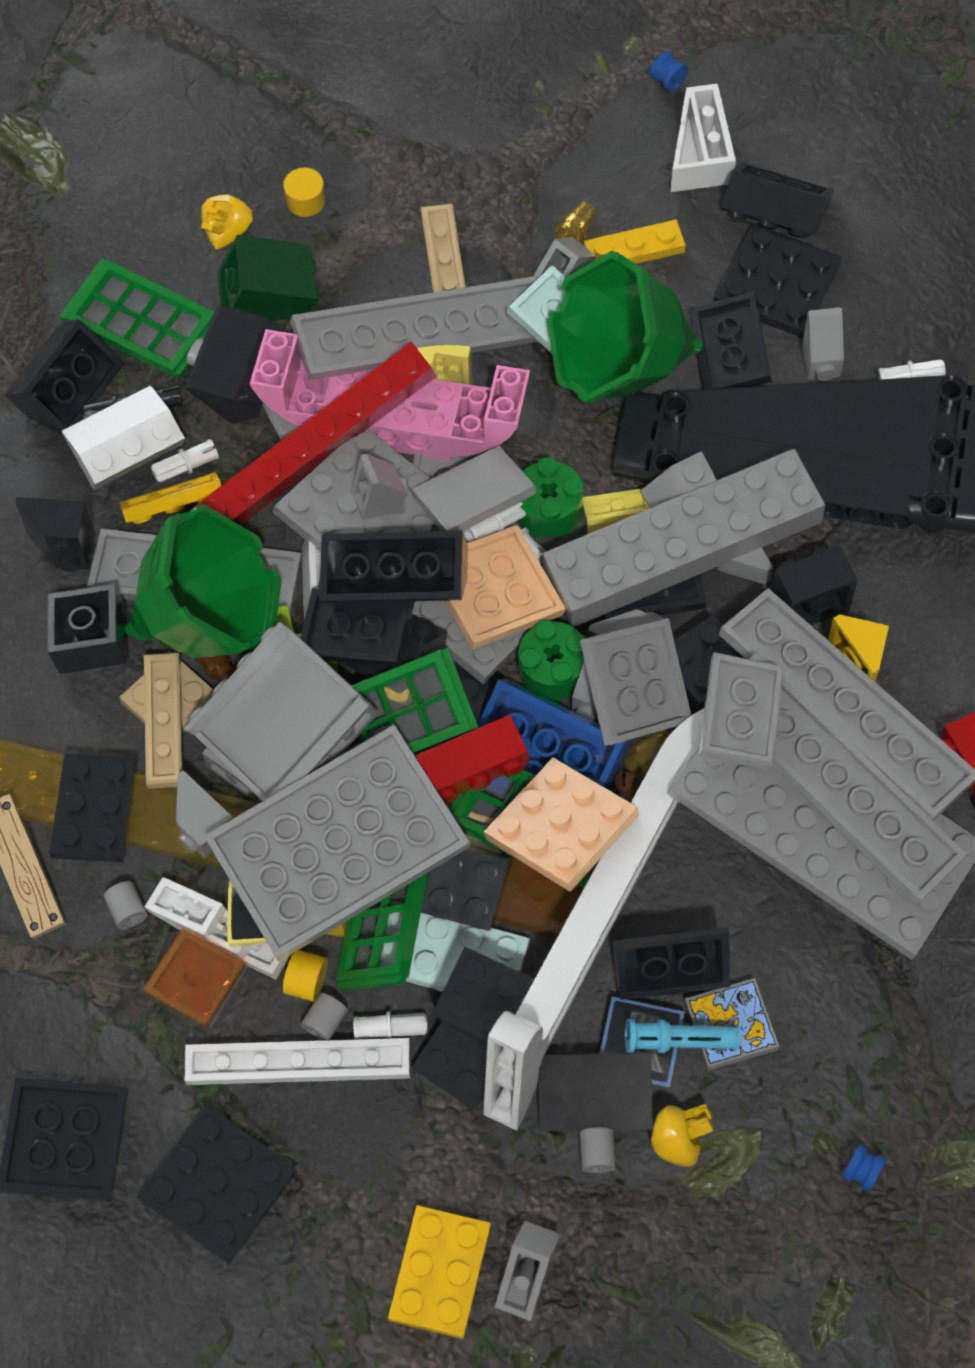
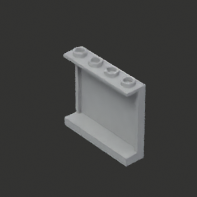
M279 622L263 634L261 643L252 653H248L241 658L237 664V670L230 678L221 681L215 687L212 698L204 706L198 707L191 714L190 722L184 729L196 736L263 802L338 758L379 711L293 630Z

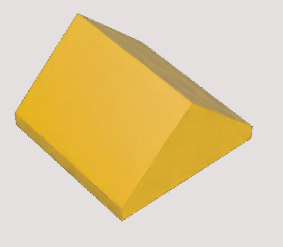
M839 614L833 618L828 641L876 682L889 626Z

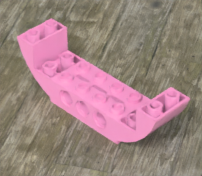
M265 329L250 386L271 410L299 427L373 370L308 380L298 348L297 334ZM497 365L492 388L433 379L368 429L399 453L414 455V453L420 452L421 456L452 461L453 457L470 456L486 452L501 445L518 428L530 370Z

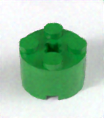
M542 458L539 462L530 465L523 471L535 485L536 494L521 501L523 504L520 508L525 512L526 516L518 520V523L522 529L527 528L529 530L528 534L533 537L545 539V537L556 536L557 539L570 534L581 520L583 483L578 474L568 465L557 462L553 458Z
M549 620L538 622L535 627L524 635L519 645V676L524 687L555 702H559V699L569 696L571 698L584 663L580 640L586 639L585 636L574 627L565 623L551 622Z

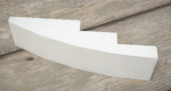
M164 877L144 907L148 912L182 932L184 930L245 961L248 967L275 980L290 957L289 955L278 962L268 944L230 947L228 945V910L225 909L224 905Z

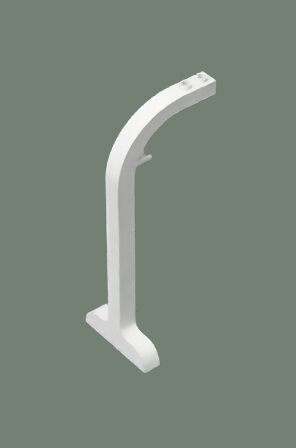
M705 708L682 722L664 742L631 804L638 808L639 816L599 860L516 1015L505 1011L490 1031L487 1043L483 1115L514 1130H518L534 1095L538 1082L539 1068L545 1052L679 802L667 793L700 747Z

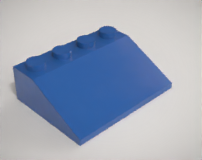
M510 679L498 680L478 723L480 728L510 715L528 751L529 764L523 770L537 775L552 758H555L607 790L614 780V775L618 773L633 741L630 739L605 746L599 723ZM500 776L491 780V784L485 789L505 799L515 782ZM524 786L521 787L518 794L525 788Z

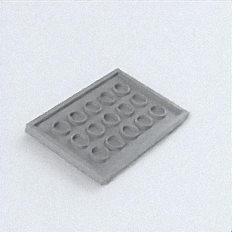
M395 725L385 729L204 836L278 962L471 847L469 840Z

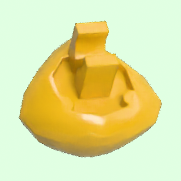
M216 195L207 198L201 206V228L205 229L214 248L219 250L233 243L237 235H243L249 229L253 222V213L246 203L237 197Z
M703 1104L686 1111L671 1105L663 1108L658 1113L652 1128L651 1144L653 1150L661 1159L681 1167H692L695 1165L701 1151L697 1137L713 1132V1126L709 1121L712 1119V1114L707 1105Z

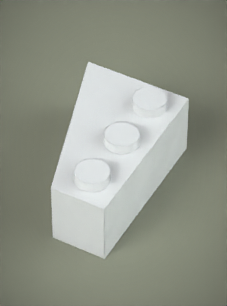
M718 84L686 88L672 169L671 192L729 184L732 170L735 169L736 159Z

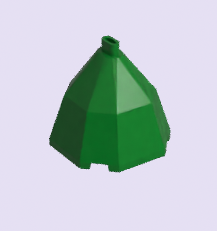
M610 251L565 277L561 289L566 291L559 310L551 311L547 321L556 381L563 388L574 391L578 394V398L586 403H595L637 393L670 376L686 358L697 354L702 349V341L695 339L678 296L647 270L614 251Z
M203 504L189 512L173 515L164 522L141 560L131 621L125 625V631L128 635L141 642L151 640L194 659L239 654L259 645L263 634L270 627L276 626L282 579L276 569L268 570L259 553L264 546L256 534Z

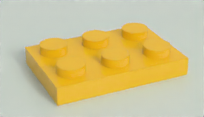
M416 1205L388 1321L464 1339L491 1223Z

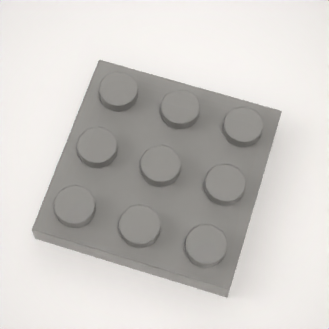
M669 618L580 640L605 746L678 726L691 716Z

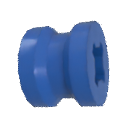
M666 51L654 61L649 75L653 80L661 81L663 87L672 92L683 83L688 74L689 67L684 62H677L675 56L671 52Z
M859 1144L842 1178L847 1181L855 1180L859 1182L862 1189L870 1193L887 1159L881 1155L875 1157L869 1154L867 1148Z

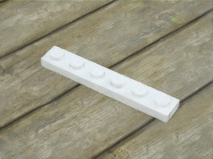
M409 1038L186 1045L185 1047L186 1085L410 1078Z

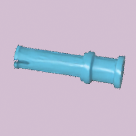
M627 1019L624 1030V1043L627 1053H634L635 1049H656L658 1053H665L670 1048L739 1049L741 1041L738 1025L688 1026L670 1025L669 1021L658 1019L657 1023H635L634 1019Z

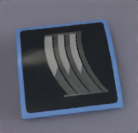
M612 996L600 1054L651 1053L652 1084L670 1087L678 1048H670L665 1053H658L656 1049H635L634 1053H627L624 1043L625 1023L627 1019H634L635 1023H657L658 1019L669 1021L670 1025H682L685 1011L629 999L620 1000L619 997Z

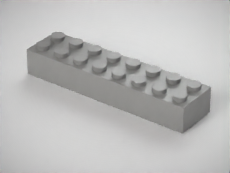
M792 449L544 552L543 570L566 608L564 613L570 626L575 627L730 562L739 556L822 523L825 504L796 450Z

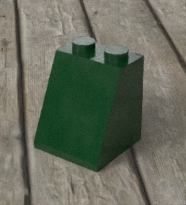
M237 235L217 270L220 305L263 316L270 321L291 319L292 315L310 312L313 305L318 303L320 296L319 286L315 284L317 264L316 260L312 258L311 245Z

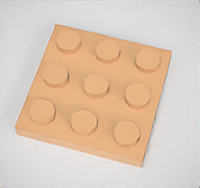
M518 525L467 543V582L462 600L445 601L472 650L534 627L542 620H552L563 616L566 608Z
M552 758L489 825L484 834L487 841L571 892L635 821L639 813L635 805L557 759Z

